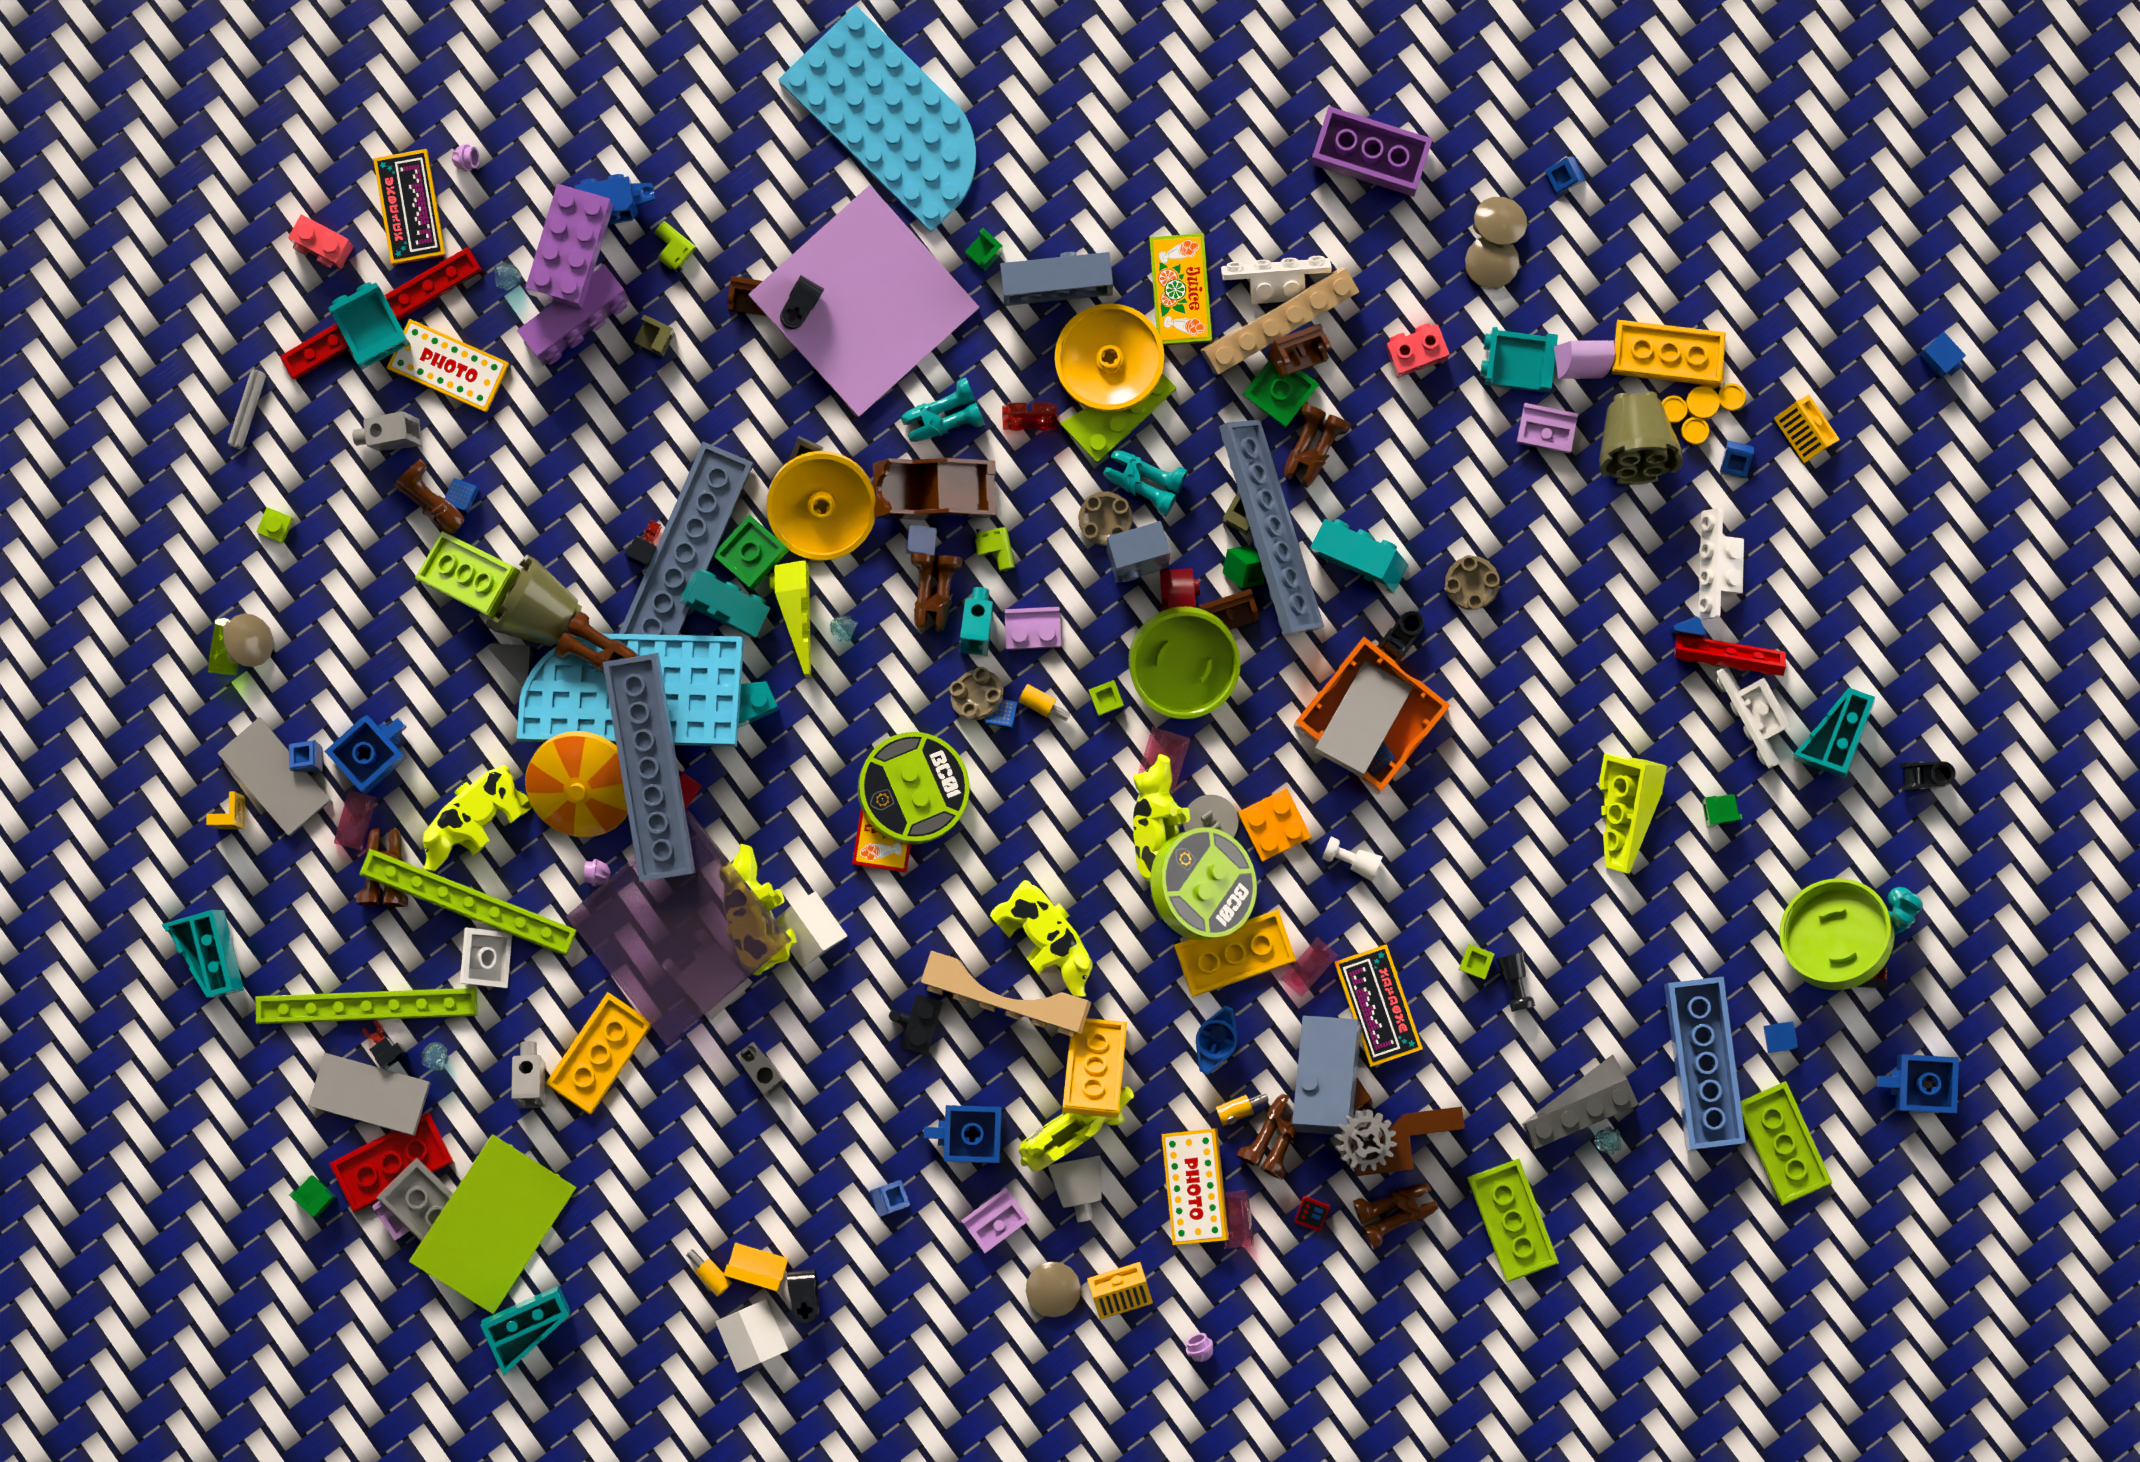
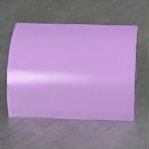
M1568 341L1554 346L1558 379H1601L1605 377L1613 365L1615 355L1614 341Z

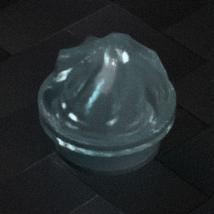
M502 263L501 266H495L494 278L497 288L510 290L519 283L521 273L515 265Z
M839 615L830 623L831 634L840 642L842 640L850 642L858 622L852 620L851 616Z
M439 1042L428 1044L421 1053L423 1058L421 1064L433 1070H443L444 1064H447L449 1060L447 1048Z
M1609 1126L1598 1131L1594 1140L1596 1147L1601 1152L1614 1154V1151H1620L1621 1136L1619 1129H1611Z

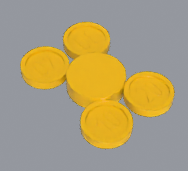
M1724 371L1722 372V381L1724 379ZM1729 383L1724 385L1717 394L1713 389L1718 386L1699 384V387L1694 388L1689 393L1686 402L1681 397L1673 395L1666 397L1662 401V405L1670 423L1682 421L1687 412L1692 418L1684 422L1681 428V435L1687 443L1699 445L1709 435V427L1704 420L1712 418L1716 414L1719 405L1728 411H1736L1743 406L1746 394L1741 386Z

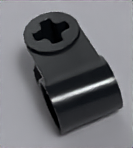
M800 275L780 313L782 325L790 330L799 328L806 320L811 309L813 310L824 288ZM793 310H796L798 312L797 317L800 320L795 319L793 322H790L788 320L789 315L786 312L791 313Z
M1416 611L1405 612L1377 645L1379 649H1383L1393 656L1397 664L1412 647V643L1424 627V619L1421 614ZM1406 618H1416L1419 622V628L1416 631L1406 630L1404 627V620Z
M1945 761L1900 763V768L1904 770L1905 783L1902 791L1943 788L1951 784L1956 776L1953 765ZM1936 768H1944L1948 772L1946 782H1940L1936 779Z
M816 1270L787 1272L788 1291L791 1298L793 1317L800 1323H813L817 1320L820 1312ZM805 1303L807 1307L813 1309V1313H809L807 1319H805L804 1315L799 1314V1309H803Z

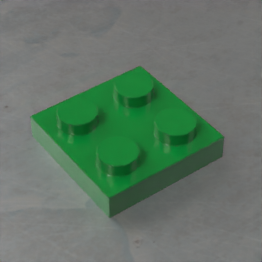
M1269 359L1242 396L1286 429L1301 410L1304 403L1308 401L1319 387V384L1303 371L1281 378L1271 359Z
M748 515L714 552L713 556L753 591L774 568V565H777L787 554L789 549L752 516Z

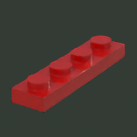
M1680 634L1676 635L1675 658L1686 662L1696 661L1708 663L1712 666L1732 667L1740 671L1750 670L1762 672L1766 675L1784 676L1786 652Z

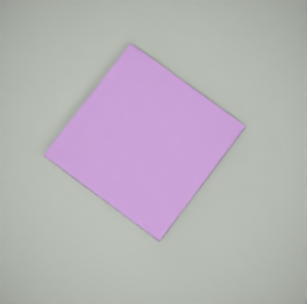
M870 185L748 294L858 417L979 308L975 301ZM802 275L823 287L824 291L803 324L797 329L790 330L782 325L780 313L789 299V294L798 278ZM793 310L791 313L786 312L789 315L788 320L790 322H793L795 319L800 320L797 317L798 312L796 310Z

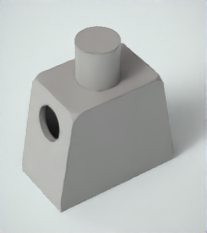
M403 411L366 418L363 421L364 428L354 429L352 432L353 441L356 446L366 444L367 447L377 451L422 446L419 419Z
M521 1042L520 1056L512 1057V1100L518 1109L546 1108L545 1062L541 1055H537V1042ZM528 1069H532L530 1073L525 1074Z
M1095 1156L1049 1165V1171L1063 1208L1074 1206L1077 1222L1093 1220L1091 1203L1101 1201V1157Z

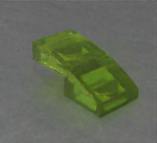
M216 618L209 656V673L237 675L238 664H233L229 661L223 642V626L231 619Z

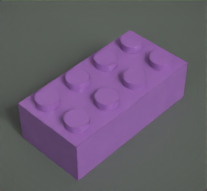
M1328 106L1312 156L1311 165L1414 197L1433 139Z
M561 184L556 185L525 287L529 295L582 310L612 213L613 204L610 198Z
M603 264L593 272L582 310L553 302L520 327L517 332L543 366L547 363L551 365L562 357L561 352L569 346L574 348L584 340L583 336L590 330L595 332L606 323L605 319L612 313L614 315L621 313L627 307L626 303L630 300L623 287L606 265Z

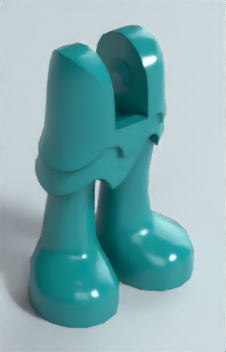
M966 377L957 382L956 391L951 395L932 403L918 405L905 412L901 417L903 425H909L920 420L924 422L925 426L908 434L911 442H919L935 436H942V434L949 433L947 430L961 425L970 424L974 427L985 425ZM970 404L962 411L941 418L938 415L956 407Z
M1114 451L1111 459L1125 466L1126 469L1124 473L1106 467L1103 475L1110 482L1125 489L1128 493L1130 492L1134 496L1137 493L1156 504L1157 512L1167 517L1176 500V495L1168 491L1159 490L1140 481V475L1178 494L1188 470L1178 467L1172 472H1166L1145 463L1140 457H1136L1133 454L1124 451Z
M1905 887L1892 889L1887 897L1888 903L1893 911L1888 912L1894 926V935L1911 927V924L1915 922V915L1923 907L1921 898Z

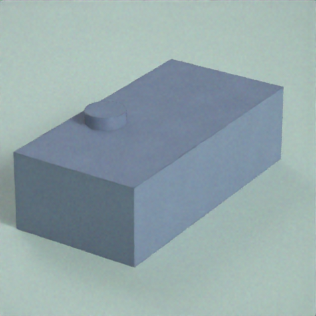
M1064 252L1060 254V257L1000 263L1004 306L1113 295L1110 252L1076 255V252Z
M1161 521L1107 536V555L1116 583L1131 581L1140 576L1169 568L1170 550Z
M1303 1016L1292 1125L1296 1132L1342 1134L1343 1130L1338 1125H1347L1348 1122L1345 1117L1347 1115L1353 1118L1361 1039V1026L1358 1019Z

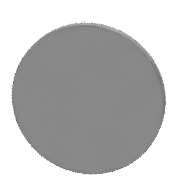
M1204 795L1192 801L1187 807L1190 812V820L1183 823L1185 832L1195 828L1209 827L1221 830L1234 838L1238 829V815L1234 806L1227 799L1218 795Z

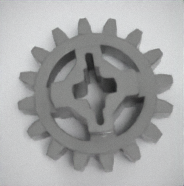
M1368 1109L1365 1116L1359 1110L1355 1111L1356 1118L1354 1119L1349 1115L1345 1116L1348 1122L1347 1125L1339 1124L1338 1127L1343 1132L1342 1134L1335 1135V1138L1341 1141V1144L1335 1146L1336 1150L1344 1151L1340 1158L1343 1161L1350 1158L1348 1166L1354 1168L1359 1164V1170L1365 1171L1367 1165H1369L1371 1170H1376L1377 1162L1385 1166L1386 1161L1384 1157L1386 1155L1393 1157L1394 1155L1389 1151V1148L1397 1146V1143L1390 1138L1396 1135V1131L1387 1129L1392 1123L1389 1120L1381 1122L1383 1115L1377 1113L1373 1117V1111ZM1369 1122L1366 1123L1365 1127L1359 1129L1354 1128L1356 1125L1360 1123ZM1380 1129L1383 1134V1144L1380 1143L1378 1136ZM1356 1135L1368 1137L1375 1146L1364 1144ZM1349 1137L1352 1138L1353 1142L1352 1150H1350L1348 1145ZM1377 1152L1375 1156L1363 1159L1367 1154Z

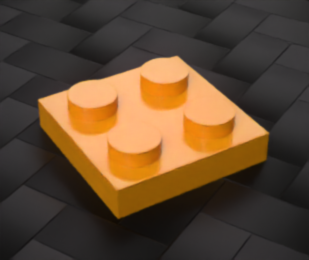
M1288 788L1238 812L1261 862L1311 838Z

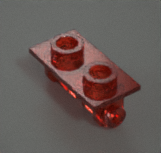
M1032 402V411H1027V403H1008V405H1002L1003 430L1038 429L1045 431L1057 429V404H1051V402Z

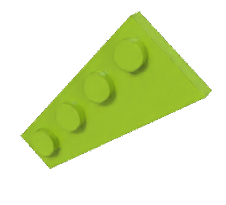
M1162 373L1161 379L1154 391L1140 404L1119 412H1100L1085 408L1060 422V425L1098 464L1176 390V386Z

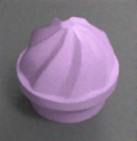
M463 144L453 151L452 162L458 169H462L465 172L471 171V169L477 168L479 165V152L476 147Z
M593 859V862L586 861L584 883H590L594 887L604 884L611 875L608 865L598 859Z
M1205 1333L1195 1334L1187 1339L1186 1352L1194 1361L1203 1362L1212 1356L1213 1342Z

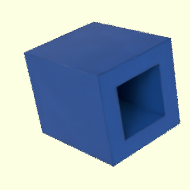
M1942 332L1919 354L1940 378L1947 373L1950 376L1954 375L1963 366L1960 361L1966 356L1945 332Z

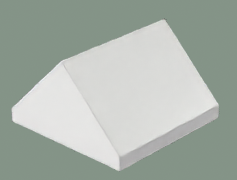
M816 891L791 905L775 919V930L778 934L785 933L790 928L794 930L797 942L790 948V951L802 968L847 937V934Z
M465 928L460 983L473 986L508 988L512 935L501 931Z
M767 1299L715 1321L737 1373L788 1351Z

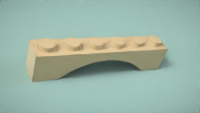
M1339 268L1267 314L1221 337L1200 351L1213 374L1219 375L1272 344L1274 340L1284 337L1359 293V290L1346 268Z
M934 951L930 952L921 983L928 985L926 990L942 995L943 991L953 993L952 999L968 1004L969 999L980 1002L978 1006L980 1008L994 1012L997 1007L1006 1010L1005 1016L1021 1020V1016L1032 1019L1031 1024L1045 1029L1050 1024L1058 1027V1033L1073 1037L1074 1032L1082 1034L1091 1006L1090 1001L1063 992L1036 1000H1016L1002 997L980 985L969 974L960 960Z

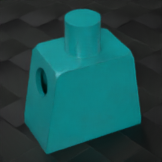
M974 587L972 599H965L960 635L961 653L988 656L993 602L988 601L989 589Z

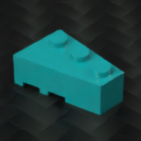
M1324 519L1310 547L1317 556L1347 571L1350 569L1363 575V579L1369 582L1375 580L1384 584L1387 591L1394 594L1408 567V563L1396 550L1397 546L1387 540H1382L1381 543L1373 540L1374 536L1364 530L1352 531L1349 529L1350 526L1341 520L1335 519L1332 522Z
M699 570L693 572L679 603L751 638H756L770 610V607L765 605L766 600L754 594H751L749 597L740 592V587L730 582L725 584L716 579V575L708 571Z
M1848 688L1827 713L1826 717L1793 754V760L1846 779L1873 709L1875 697Z

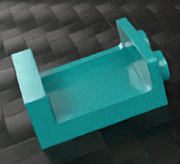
M371 282L356 289L357 292L349 297L347 295L338 297L332 302L333 305L328 307L349 345L355 361L362 370L410 345L380 286L377 283L371 284Z
M1492 327L1490 334L1486 333L1483 350H1488L1487 361L1482 360L1480 376L1485 377L1484 385L1549 393L1552 388L1555 365L1554 346H1557L1558 335L1547 333L1546 336L1500 331L1498 327Z

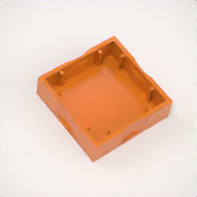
M1363 637L1341 664L1334 676L1295 721L1294 726L1318 744L1364 661L1412 685L1413 688L1383 740L1395 757V761H1391L1388 766L1374 776H1371L1368 770L1363 778L1358 776L1380 794L1447 711L1450 704L1421 681L1406 674L1391 657L1367 638Z

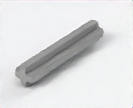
M251 370L228 440V445L231 447L242 449L266 378V374L261 371Z

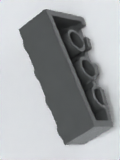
M1612 1054L1528 1118L1522 1125L1532 1148L1537 1149L1638 1105V1102L1628 1079Z

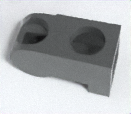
M754 1041L736 1054V1057L764 1096H770L786 1083L785 1079Z

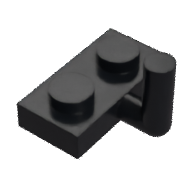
M916 994L910 1015L896 1010H892L889 1013L891 1021L907 1026L901 1048L928 1055L943 1001Z

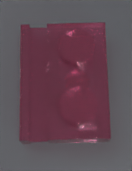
M1152 727L1138 774L1152 767L1157 761L1159 754L1165 755L1170 759L1172 772L1170 791L1174 792L1191 738Z

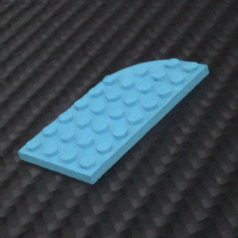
M854 5L778 81L918 221L932 232L961 204L972 184L976 168V146L971 126L960 107L870 18Z
M603 634L614 641L618 640L636 652L638 656L659 653L674 745L737 747L744 650L743 637ZM574 637L577 641L597 653L603 650L581 637ZM556 647L553 648L535 665L522 688L519 701L517 740L523 742H546L558 734L582 731L602 736L616 744L605 674L589 668L590 663L575 656L561 660L554 656Z

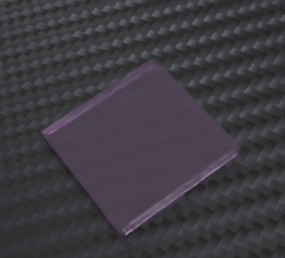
M690 811L685 813L695 873L639 882L636 858L633 857L566 916L666 1045L673 1043L792 941Z

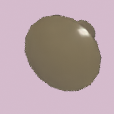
M1506 197L1485 199L1477 206L1474 214V231L1488 242L1496 244L1501 248H1509L1512 243L1517 242L1524 235L1527 228V217L1522 207Z
M1481 237L1475 240L1468 248L1465 257V271L1479 286L1489 289H1500L1510 283L1517 274L1519 267L1518 253L1513 244L1509 248H1501Z
M1109 491L1097 492L1089 496L1081 505L1078 515L1079 527L1083 535L1092 543L1101 546H1107V536L1130 530L1133 522L1132 511L1128 502L1120 495Z
M1467 555L1457 560L1449 568L1445 577V589L1448 597L1455 605L1466 610H1478L1488 606L1495 599L1499 591L1500 578L1496 568L1489 561L1478 556Z
M244 613L234 616L224 624L223 642L231 663L255 667L262 665L270 658L273 650V636L270 628L261 618L253 614Z
M978 667L965 673L957 681H954L950 685L949 691L951 693L953 709L961 717L968 720H980L990 716L998 709L1003 699L1004 689L1001 680L994 673L988 671L985 667Z
M1048 1262L1039 1265L1031 1272L1027 1279L1025 1292L1029 1304L1036 1312L1043 1316L1059 1317L1066 1315L1076 1306L1080 1299L1081 1286L1079 1278L1072 1268L1063 1263Z

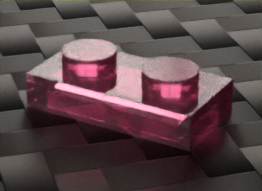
M348 790L334 844L362 851L376 797Z
M1317 937L1284 974L1281 980L1302 997L1338 955Z
M1248 1190L1224 1192L1229 1240H1224V1249L1254 1246Z

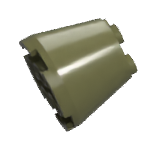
M1645 392L1639 395L1620 393L1613 397L1614 402L1607 408L1599 458L1602 476L1617 478L1618 484L1639 485L1657 482L1658 476L1669 471L1676 473L1683 465L1682 449L1662 402L1657 397V393Z
M526 555L519 564L523 568L520 569L494 618L487 620L486 627L498 633L547 647L556 646L564 633L568 634L566 626L581 611L582 606L578 604V599L538 560Z

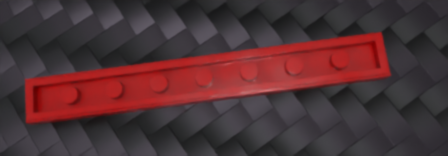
M469 247L387 293L385 297L399 321L483 271ZM336 323L279 357L291 378L295 381L349 350L350 347Z

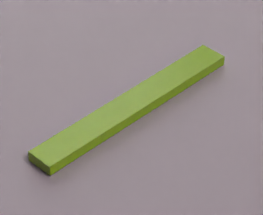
M369 849L359 873L362 877L564 956H567L577 931L574 928L372 849Z
M478 988L255 996L256 1024L478 1016Z

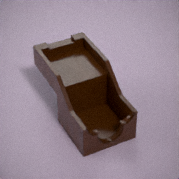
M888 458L873 463V488L876 496L874 518L925 520L935 516L974 518L997 515L994 475L996 474L995 461L959 458L917 460Z
M1462 1106L1402 1114L1388 1129L1396 1131V1135L1390 1137L1392 1141L1397 1143V1146L1389 1148V1151L1394 1154L1393 1157L1386 1155L1384 1157L1386 1165L1384 1166L1377 1162L1376 1170L1374 1171L1370 1169L1369 1165L1366 1166L1365 1171L1359 1170V1164L1354 1167L1355 1176L1414 1169L1409 1136L1465 1129ZM1383 1135L1379 1138L1381 1144H1383ZM1363 1141L1364 1144L1375 1146L1371 1141ZM1377 1152L1369 1153L1363 1159L1371 1158L1375 1156Z

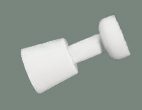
M1331 836L1322 859L1331 862L1336 857L1352 864V871L1373 881L1383 856L1358 850L1357 854L1340 848V841Z

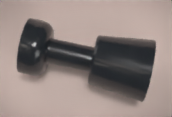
M1523 952L1497 958L1496 960L1505 982L1511 981L1515 1000L1510 1002L1511 1012L1536 1006L1531 996L1526 997L1521 979L1526 977Z

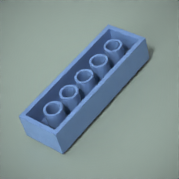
M1724 976L1664 984L1686 1150L1746 1143Z

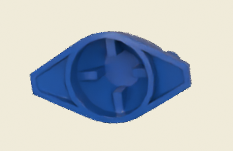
M1224 1006L1207 1019L1198 1029L1196 1050L1199 1071L1209 1075L1236 1048L1237 1029L1232 1008Z

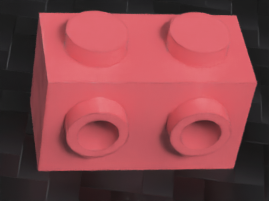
M302 214L288 236V239L293 243L292 248L305 256L308 253L316 256V261L328 268H331L333 265L342 269L354 247L349 239Z
M1430 323L1415 328L1416 333L1405 336V333H1400L1389 338L1390 342L1386 344L1385 349L1396 378L1448 359L1450 354L1438 324L1431 327Z

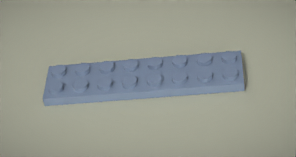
M1259 419L1225 423L1219 426L1222 442L1228 454L1230 468L1237 483L1238 494L1241 497L1246 512V519L1250 525L1254 545L1259 554L1262 571L1267 580L1270 597L1274 603L1278 623L1283 635L1321 629L1324 627L1261 421Z
M702 442L619 634L680 635L691 609L679 603L680 598L693 572L699 570L708 571L714 557L713 554L718 548L752 470L753 462Z
M659 653L603 662L639 882L695 873Z

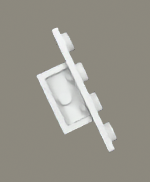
M1312 256L1308 260L1285 258L1281 262L1271 263L1268 260H1258L1254 264L1244 265L1241 262H1231L1227 266L1221 267L1223 280L1250 278L1251 304L1287 302L1305 290V274L1332 272L1330 259L1323 256Z
M1718 508L1705 510L1701 513L1698 608L1699 618L1702 620L1720 617L1721 592L1730 594L1743 593L1744 539L1722 536L1723 510Z
M1729 667L1716 671L1718 675L1717 682L1720 688L1728 693L1733 712L1740 716L1745 724L1743 729L1749 740H1753L1758 748L1757 756L1762 764L1767 765L1769 769L1780 764L1768 738L1791 725L1766 679L1762 678L1741 690Z

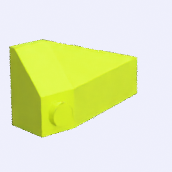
M806 561L774 565L775 573H770V589H775V594L805 677H811L809 567Z
M1604 754L1599 784L1600 790H1604L1605 806H1601L1602 816H1605L1606 831L1603 834L1605 867L1623 873H1630L1662 795L1667 769L1666 765L1643 759Z

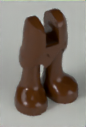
M1304 403L1301 414L1305 419L1304 428L1295 448L1290 451L1283 474L1284 478L1291 481L1293 475L1297 472L1299 462L1308 465L1309 467L1307 472L1305 471L1301 486L1308 488L1317 478L1321 468L1326 464L1325 461L1330 456L1326 454L1332 442L1338 435L1346 434L1351 424L1337 416L1329 415L1315 449L1308 451L1320 425L1324 421L1326 413L1313 405Z
M420 459L396 481L394 486L402 494L424 508L422 514L430 517L444 533L451 535L462 526L464 517L454 505L445 498L437 496L425 485L422 476L426 471V464Z
M911 553V564L919 572L918 597L914 608L915 627L918 631H925L928 618L927 611H937V617L935 618L936 632L942 633L947 626L949 610L952 604L953 594L949 595L953 573L961 568L963 558L938 556L937 593L931 597L936 556Z
M581 611L571 620L567 631L603 650L597 653L577 641L574 637L564 633L554 653V656L561 660H566L570 656L578 657L590 663L589 668L595 669L596 672L604 673L603 662L638 656L636 652L618 640L614 641L595 630L589 624V617Z
M374 828L370 831L366 856L369 849L404 861L402 856V838L398 829L390 830L389 850H381V829ZM366 878L364 889L357 894L356 904L370 907L380 906V883ZM384 885L382 904L389 907H408V896L403 892Z
M1286 1094L1279 1095L1268 1109L1264 1125L1255 1141L1250 1146L1241 1147L1236 1154V1157L1242 1161L1258 1167L1275 1130H1277L1279 1136L1262 1164L1261 1170L1280 1180H1283L1286 1173L1283 1159L1290 1142L1294 1144L1295 1137L1298 1136V1132L1295 1131L1292 1125L1293 1112L1290 1120L1280 1116L1282 1111L1285 1110L1289 1096Z
M1428 1183L1396 1189L1395 1192L1389 1193L1392 1196L1375 1202H1367L1363 1198L1353 1200L1354 1209L1361 1224L1392 1209L1399 1208L1402 1210L1400 1213L1362 1227L1373 1250L1382 1245L1383 1236L1388 1232L1405 1224L1421 1221L1438 1209L1436 1200L1418 1207L1414 1199L1431 1191Z

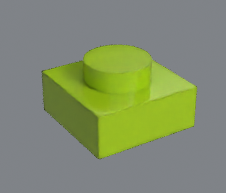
M267 507L256 532L283 544L294 518Z
M1114 680L1088 690L1098 716L1124 707Z
M1468 944L1458 970L1485 980L1494 953Z

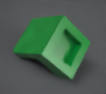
M982 228L979 231V237L969 246L965 254L985 272L1003 253V245Z
M1250 546L1227 549L1223 574L1240 588L1263 585L1265 575L1262 571L1258 552Z
M1734 794L1705 797L1701 800L1706 827L1742 820V814H1738Z
M313 1175L309 1176L297 1191H292L289 1195L313 1218L319 1217L336 1198Z

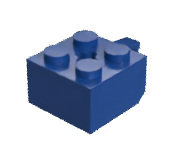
M623 174L610 175L607 177L608 180L597 181V179L593 178L581 181V184L574 185L575 189L610 198L613 209L608 225L633 221L638 214L637 207L655 201L652 183H631L629 176L624 177Z
M366 715L358 720L324 752L362 793L367 795L407 759L396 746L400 742L397 737L407 726L400 718H396L388 726L384 722L378 726L371 717ZM364 749L370 751L369 755L371 757L368 760L362 759L364 756L362 751Z
M1897 1055V1070H1892V1076H1877L1876 1087L1891 1088V1095H1896L1895 1111L1956 1114L1959 1057ZM1926 1077L1928 1082H1932V1087L1927 1088V1090L1922 1086V1081H1925Z
M946 1105L945 1121H939L938 1127H924L923 1138L938 1139V1146H944V1161L1000 1163L1002 1107ZM972 1126L976 1127V1131L981 1132V1136L977 1137L975 1142H970V1138L965 1137V1132L970 1131Z

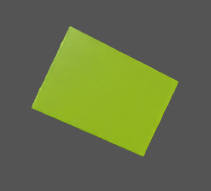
M492 1134L409 1262L425 1271L427 1275L433 1276L465 1296L474 1304L494 1314L576 1187L561 1178L559 1174L553 1173L515 1149L513 1145L504 1142Z

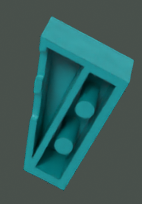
M766 681L741 684L738 728L779 710Z
M210 910L161 924L175 942V947L179 954L183 955L190 966L189 970L207 998L222 997L244 990L224 910Z
M559 1285L482 1320L480 1326L503 1376L569 1316L570 1308Z

